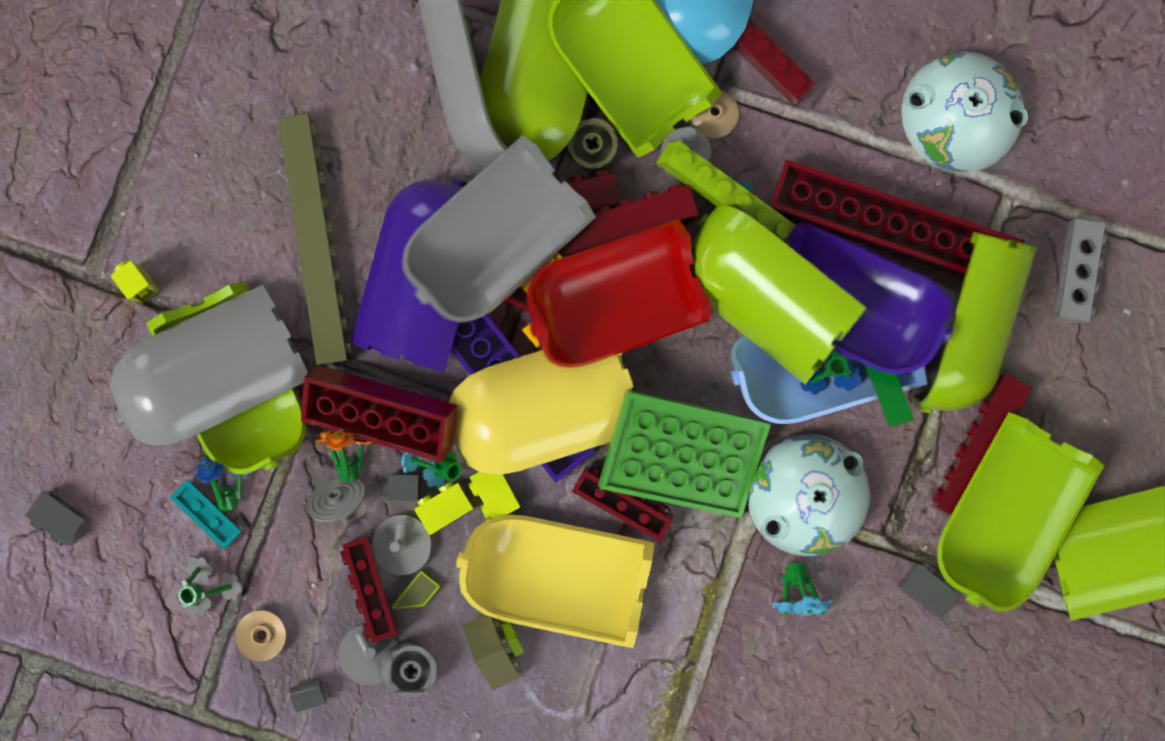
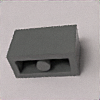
M42 491L25 515V517L31 520L29 524L39 531L44 529L51 534L50 539L60 546H63V544H73L91 520L51 491Z
M924 562L922 565L914 563L897 587L934 616L942 619L960 594L954 591L955 588L945 578L941 581L934 575L936 570Z

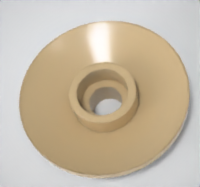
M721 90L722 94L711 107L690 119L694 129L700 131L705 137H724L735 128L738 122V105L734 98ZM712 108H717L720 113L719 115L714 116L711 114L710 110Z
M265 610L253 611L245 615L237 625L235 632L236 644L240 652L248 659L267 661L277 656L283 649L286 642V629L282 620L274 613ZM260 630L266 632V639L262 640L258 637Z

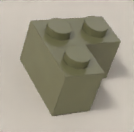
M483 615L462 625L474 661L492 691L520 678L516 669L520 664L514 653L509 654L512 650L506 638L502 639L501 637L504 632L499 620L494 621L492 617Z

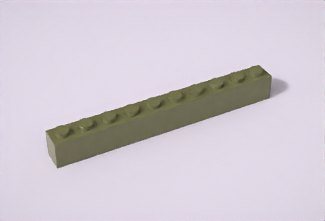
M309 114L278 118L316 365L326 366L350 362L349 356L353 355L350 340L346 341L345 331L349 330L347 316H342L341 306H345L343 292L338 291L337 282L341 281L339 267H335L333 257H337L335 242L330 240L333 224L331 217L327 218L326 208H329V199L327 193L323 194L322 184H325L326 180L324 170L319 169L318 160L322 159L320 145L315 144L314 135H318L316 120H312Z

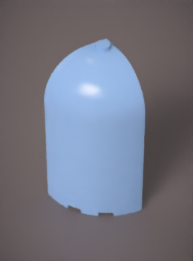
M742 335L731 349L734 370L730 371L734 386H740L749 408L757 416L769 422L778 424L802 422L877 399L865 365L842 353L839 356L851 363L852 367L857 366L860 369L858 375L862 379L861 384L853 386L850 391H846L844 387L837 388L834 385L835 377L828 376L824 378L827 382L826 389L813 395L810 391H803L801 389V381L746 336ZM826 362L822 364L818 371H825ZM924 366L910 373L897 374L903 391L927 385Z

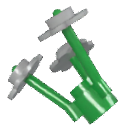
M190 556L188 558V565L185 566V571L189 573V577L182 581L183 587L178 592V598L183 608H187L186 613L188 616L195 617L198 615L202 617L206 614V610L212 606V601L207 596L222 592L223 598L226 600H237L239 598V594L243 591V586L236 574L224 573L219 587L210 590H204L198 583H192V581L198 582L200 579L207 581L214 568L210 563H207L205 557Z

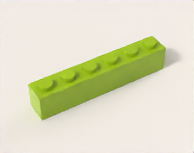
M681 141L668 143L656 164L685 185H689L692 190L716 207L719 205L734 207L755 219L785 244L788 243L796 225Z

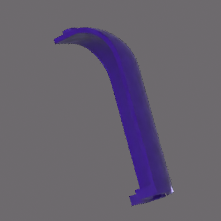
M433 179L421 180L402 189L391 201L383 220L353 331L352 344L366 350L375 349L381 355L399 360L400 355L405 356L404 360L411 361L414 365L445 372L458 321H452L443 317L429 303L424 305L416 297L415 293L418 290L409 281L403 269V254L407 243L415 231L463 189L467 182L453 179L452 183Z
M801 220L796 225L787 245L866 308L841 341L837 339L833 341L832 344L835 345L833 350L878 371L890 374H905L925 366L934 357L942 341L948 343L954 331V328H951L950 325L956 314V306L950 294L942 286L921 273L805 220Z

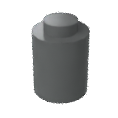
M317 679L290 688V697L295 711L301 712L326 704L327 698L330 697V691L326 682L322 683L321 679Z

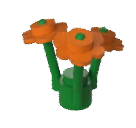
M324 429L318 433L320 437H317L314 442L326 441L325 445L331 452L336 472H339L340 481L349 482L358 479V470L363 469L364 444L374 443L356 438L352 433H345L343 431L334 432ZM352 442L358 444L356 461L354 457L345 456L344 447L350 446ZM336 450L339 451L340 459L338 458Z

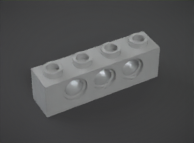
M1074 219L1068 223L1053 319L1085 324L1094 317L1095 304H1093V298L1099 289V280H1096L1097 273L1103 264V256L1100 254L1101 248L1105 245L1107 239L1104 223ZM1082 242H1086L1089 245L1090 251L1088 254L1082 251ZM1078 266H1082L1085 269V278H1081L1077 274ZM1075 290L1079 291L1082 295L1080 303L1076 302L1073 298Z

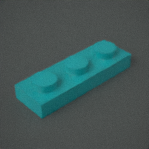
M189 479L169 497L223 550H226L243 532Z

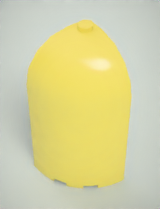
M541 350L487 367L468 376L454 389L449 403L458 405L453 441L458 454L467 466L481 473L501 475L525 470L611 442L625 392L633 388L628 369H625L623 365L622 353L586 366L565 368L551 363Z
M503 515L491 518L473 530L466 543L464 553L459 552L456 567L461 568L459 576L461 593L471 606L484 615L504 622L634 648L643 605L642 599L652 564L655 542L530 516Z

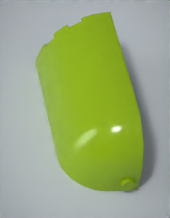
M501 0L480 79L485 106L492 127L500 141L507 148L523 135L537 145L546 160L549 161L559 154L573 137L582 116L588 91L560 55L551 39L548 15L554 0Z
M554 0L548 15V27L556 49L638 158L654 151L675 130L673 128L674 125L682 119H685L687 122L711 107L722 94L721 90L655 0Z
M719 205L710 215L706 213L697 224L700 228L691 242V254L694 263L689 266L693 278H699L702 289L711 303L712 310L806 385L835 347L832 344L835 339L841 341L866 308L755 219L734 207Z
M973 232L971 242L975 244L951 326V328H954V331L948 343H946L939 371L929 394L925 399L914 396L912 398V402L918 406V410L926 413H932L933 410H961L975 405L992 390L1001 371L1036 253V246L1014 240L1005 241L1001 238Z
M247 281L229 284L219 291L204 297V302L191 307L188 304L163 312L146 324L151 335H157L250 291ZM294 387L197 434V437L209 458L213 462L223 464L225 470L230 473L247 474L263 467L266 471L280 466L279 460L297 451L304 440L306 423L301 421V400Z
M1009 412L941 534L937 551L938 564L943 577L952 587L967 595L965 601L978 608L983 604L998 612H1006L1017 608L1034 593L1104 468V465L1093 455L1076 449L1065 442L1061 446V444L1050 439L1051 435L1040 429L1028 419Z
M1165 486L1094 503L1081 508L1053 559L1057 567L1064 602L1071 621L1165 598Z

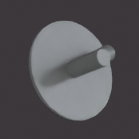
M337 477L328 480L317 487L310 495L307 502L308 513L313 519L320 522L341 520L343 523H346L351 519L350 514L355 512L365 498V487L359 479L343 482Z
M396 515L384 520L378 526L373 536L372 548L376 561L384 570L394 575H409L418 571L426 564L431 553L432 543L430 535L423 523L412 516Z
M363 625L350 630L343 638L338 653L339 663L345 675L352 681L362 685H375L383 682L381 664L388 649L398 645L395 637L392 636L372 643L371 638H366Z

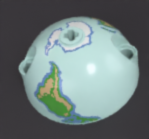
M952 52L930 61L911 79L902 101L903 127L912 147L930 164L951 172H975L997 163L1012 148L1021 132V128L1028 120L1020 88L1011 73L998 61L976 52ZM911 97H918L921 100V106L913 105ZM971 98H974V103L977 104L975 107L973 102L969 101ZM1010 114L1017 116L1018 124H1013Z
M802 433L777 441L761 455L747 502L756 528L769 543L793 555L818 556L841 548L858 533L868 514L870 486L863 467L862 458L859 454L852 452L837 440L827 436ZM848 456L854 460V466L850 470H847L843 463L844 459ZM815 491L823 493L820 496L822 498L821 501L813 500L815 497L813 493ZM774 520L778 525V529L774 534H769L766 529L768 522Z

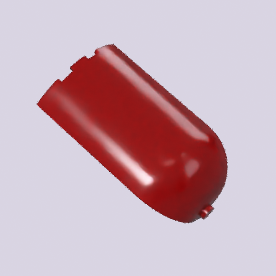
M676 219L555 260L542 267L529 283L527 302L531 323H529L531 334L534 338H537L546 358L551 363L560 367L575 368L586 366L709 322L711 303L702 289L699 278H693L689 266L694 263L691 254L690 234L680 220Z

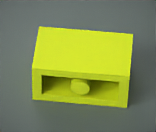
M131 260L117 265L114 268L115 272L110 275L126 298L139 305L160 291V288L145 268Z
M478 472L470 477L472 482L468 485L475 497L479 495L484 504L480 507L486 519L507 515L521 507L504 474L497 475Z
M449 482L439 488L441 493L432 498L429 494L417 501L419 506L414 510L429 535L475 509L460 483L454 485L452 482Z

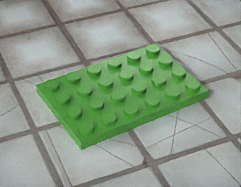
M626 390L598 486L603 490L742 518L771 424L765 420Z

